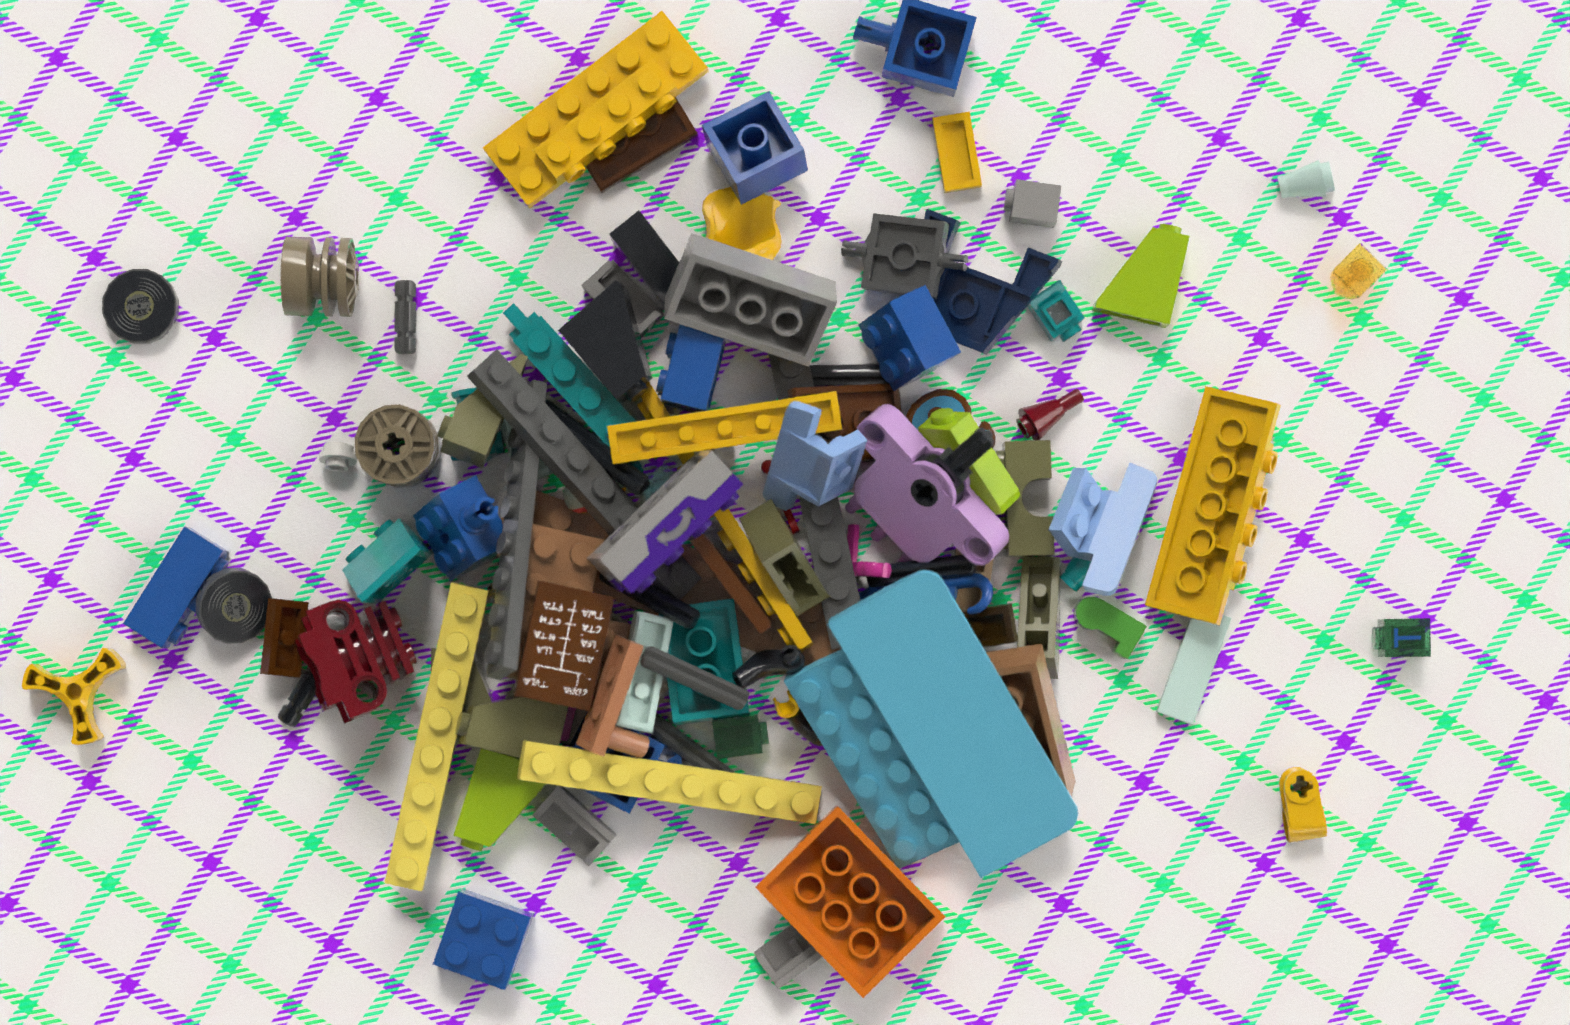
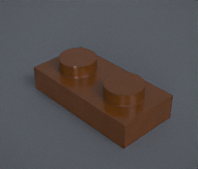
M268 598L260 674L301 677L302 660L294 641L298 639L297 636L306 632L301 618L307 616L305 611L308 610L309 602Z

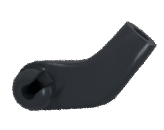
M787 645L782 649L759 651L732 673V677L737 686L745 689L769 676L786 675L800 671L805 664V656L795 645Z

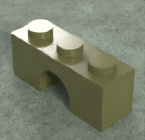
M1005 441L1002 444V450L996 451V454L1020 491V497L1005 511V526L1009 532V542L1003 548L1006 549V557L1055 555L1054 537L1049 531L1053 516H1035L1026 510L1022 501V493L1028 483L1038 480H1050L1052 478L1051 441Z

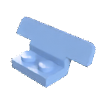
M799 401L791 402L785 411L763 490L764 499L766 501L772 499L775 506L784 511L794 507L797 495L819 507L851 490L867 443V439L859 430H856L844 437L838 436L827 444L822 437L815 435L822 410Z
M1129 462L1119 491L1116 492L1102 490L1087 468L1072 469L1049 531L1067 556L1091 561L1082 584L1086 592L1110 596L1117 591L1157 485V476L1153 471Z

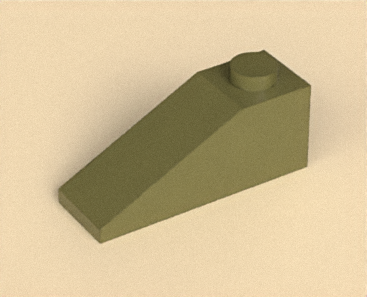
M520 354L510 362L521 376L524 374L528 356ZM478 389L456 406L452 417L445 415L437 437L442 438L440 452L483 469L504 417Z
M1022 557L1017 647L1042 644L1050 679H1058L1061 558Z

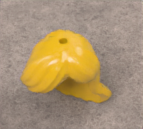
M731 187L713 191L707 195L702 203V213L706 222V238L774 260L782 245L781 234L775 220V212L781 206V202L764 193L741 205Z

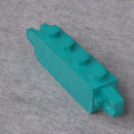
M515 303L503 312L505 317L515 327L509 334L513 338L514 344L524 355L528 356L531 363L604 443L610 447L607 426L636 422L542 316H538L533 312L529 317H526ZM638 460L630 462L640 471H644L642 464Z

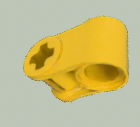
M1301 767L1286 769L1279 779V788L1283 808V826L1288 843L1327 837L1326 818L1321 804L1317 778L1311 772ZM1297 776L1307 782V786L1301 787V794L1290 789V785L1296 783Z

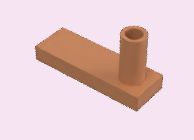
M615 635L592 699L590 711L587 712L576 743L578 746L601 756H605L607 748L638 758L645 756L649 747L648 736L615 726L643 651V645Z

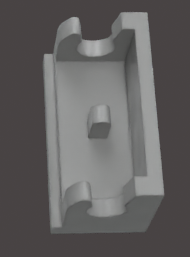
M608 260L581 286L592 299H595L615 280L622 283L629 292L642 338L664 317V312L614 260L611 262Z
M557 786L532 815L588 866L591 865L617 835L564 786Z
M789 925L754 951L756 959L778 989L822 958L792 925Z

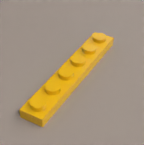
M837 391L607 426L612 462L613 464L776 440L780 433L785 411L793 401H799L822 410L816 433L841 430L842 424Z

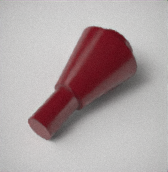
M1076 388L1059 399H1052L1020 408L1018 410L1019 418L1016 419L1020 432L1027 439L1031 437L1034 440H1041L1065 415V412L1084 402L1083 395Z

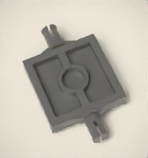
M873 213L870 233L865 243L847 240L842 242L843 247L849 248H841L842 256L862 258L864 271L861 288L864 290L904 295L926 285L932 298L937 299L940 277L944 269L966 271L968 267L964 264L968 263V255L947 253L946 241L949 224L945 221Z

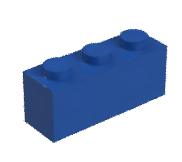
M184 526L123 624L161 648H169L171 644L176 646L188 629V626L184 624L192 611L196 612V597L199 591H202L207 583L206 580L212 574L227 568L229 562L225 558L229 551L196 530Z

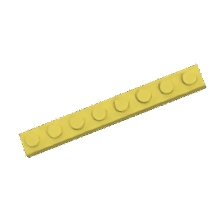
M454 582L450 584L384 883L417 891L424 890L458 736L455 733L459 715L464 709L490 590Z
M523 740L517 779L811 824H816L822 786L611 753H605V756H601L585 749Z

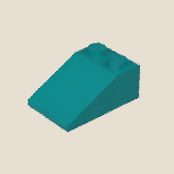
M389 519L373 533L377 537L376 540L367 548L361 544L345 558L349 564L342 571L357 597L363 603H380L434 554L402 519H398L395 522Z
M734 599L688 604L699 610L700 618L693 629L684 628L673 622L668 654L736 685L732 673L743 664ZM667 678L672 719L675 726L750 715L748 700L743 709L736 710Z

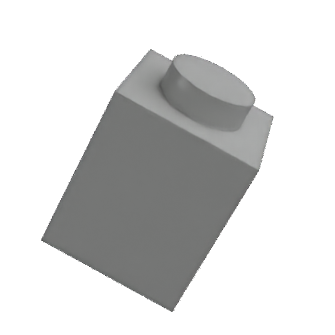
M1016 179L1013 189H1006L1003 211L1010 212L1009 222L1054 228L1057 223L1062 185Z

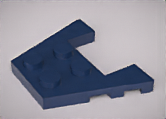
M926 209L924 219L945 221L949 224L946 249L947 253H949L961 222ZM1028 247L1013 284L967 267L966 271L945 268L940 277L937 299L933 300L956 343L987 355L1061 267L1062 261Z

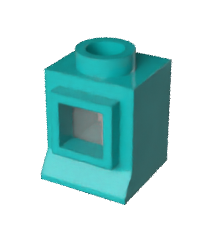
M1058 280L1037 294L1027 306L1051 342L1060 337L1062 342H1065L1082 330L1078 324L1085 317L1065 289L1061 280Z

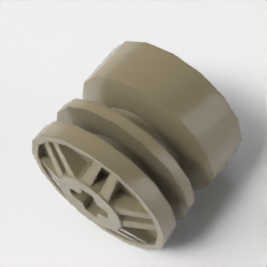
M285 237L281 255L280 285L282 308L286 316H312L316 300L321 299L325 316L333 317L337 300L340 316L352 317L356 296H358L359 262L356 257L353 238H341L337 254L334 238L326 237L322 253L317 254L312 237Z
M401 404L384 405L371 411L359 424L354 438L355 455L361 468L373 479L396 488L413 487L425 481L437 468L441 456V439L437 437L438 432L434 424L415 409ZM395 435L398 439L405 441V445L399 448L400 454L398 455L392 450H387V445L393 443L392 437Z

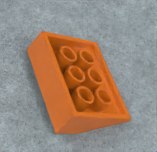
M837 805L755 886L862 998L946 917Z

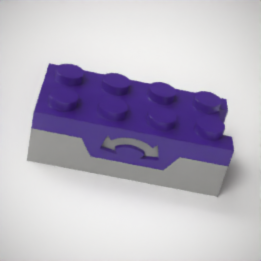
M712 450L698 451L595 549L587 559L618 592H622L625 589L628 593L634 591L641 593L656 579L653 572L664 563L667 566L670 565L683 553L684 549L681 545L691 536L695 539L698 538L711 526L712 522L709 518L716 511L721 509L724 512L738 500L740 495L737 491L744 484Z

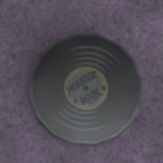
M131 269L119 274L108 284L102 298V314L108 328L117 337L133 344H150L166 336L173 324H175L179 316V299L174 287L162 275L149 269Z
M241 567L225 568L212 574L206 580L207 583L196 597L195 613L200 626L214 639L227 644L243 643L256 637L265 628L268 598H272L268 585L258 575Z

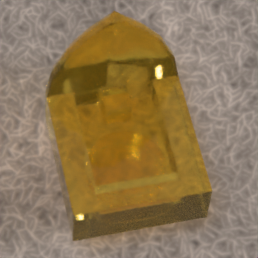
M1359 243L1331 271L1330 283L1335 295L1351 300L1359 299L1386 273L1388 268L1362 243Z

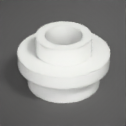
M344 442L325 443L323 451L319 453L318 458L321 463L326 464V469L336 472L347 471L349 466L357 463L354 447Z

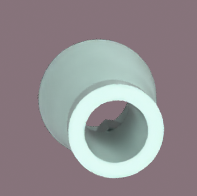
M1317 160L1288 174L1277 176L1282 199L1287 197H1327L1326 193L1335 191L1329 161L1320 163Z

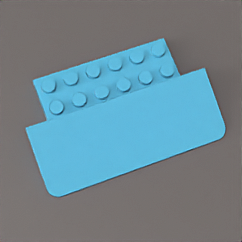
M929 570L915 572L831 617L827 625L842 649L804 666L796 673L786 675L784 679L785 685L899 869L960 843L979 876L983 878L1064 834L1076 824L1078 819L1077 805L943 579L937 573Z

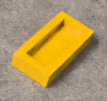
M970 111L932 117L944 194L981 188L982 181Z

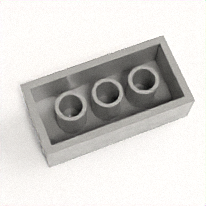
M691 233L665 296L664 319L809 367L837 304L836 281Z

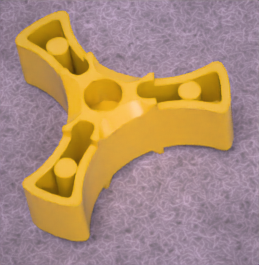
M102 648L97 659L88 669L71 677L57 676L44 669L40 664H30L23 676L22 689H41L56 695L67 706L72 717V744L94 743L104 738L103 733L96 724L93 713L96 692L107 677L125 669L126 663L114 649Z

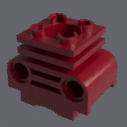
M333 600L305 611L307 616L301 618L306 632L297 636L298 639L294 641L300 659L307 665L313 675L315 695L322 712L337 707L344 724L376 710L386 699V686L394 684L398 679L400 681L404 680L415 672L413 669V665L417 664L415 653L409 642L403 644L398 629L403 627L401 619L395 607L388 608L386 600L378 603L373 610L371 606L363 609L359 615L347 601ZM337 615L342 618L344 629L340 631L331 629L327 624V616ZM365 685L373 692L372 702H363L357 697V686Z

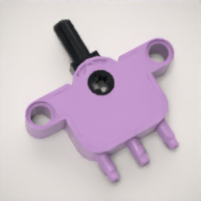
M889 404L879 406L858 425L857 430L867 439L865 449L876 462L858 477L854 486L855 494L845 505V510L850 514H854L857 510L863 508L878 524L871 532L872 540L879 542L881 539L889 536L903 551L896 563L906 561L930 562L953 544L971 563L986 565L1009 542L1008 529L970 488L969 475L972 471L969 468L995 444L992 438L993 433L990 430L986 431L983 428H978L953 451L950 447L946 450L934 448L900 410Z

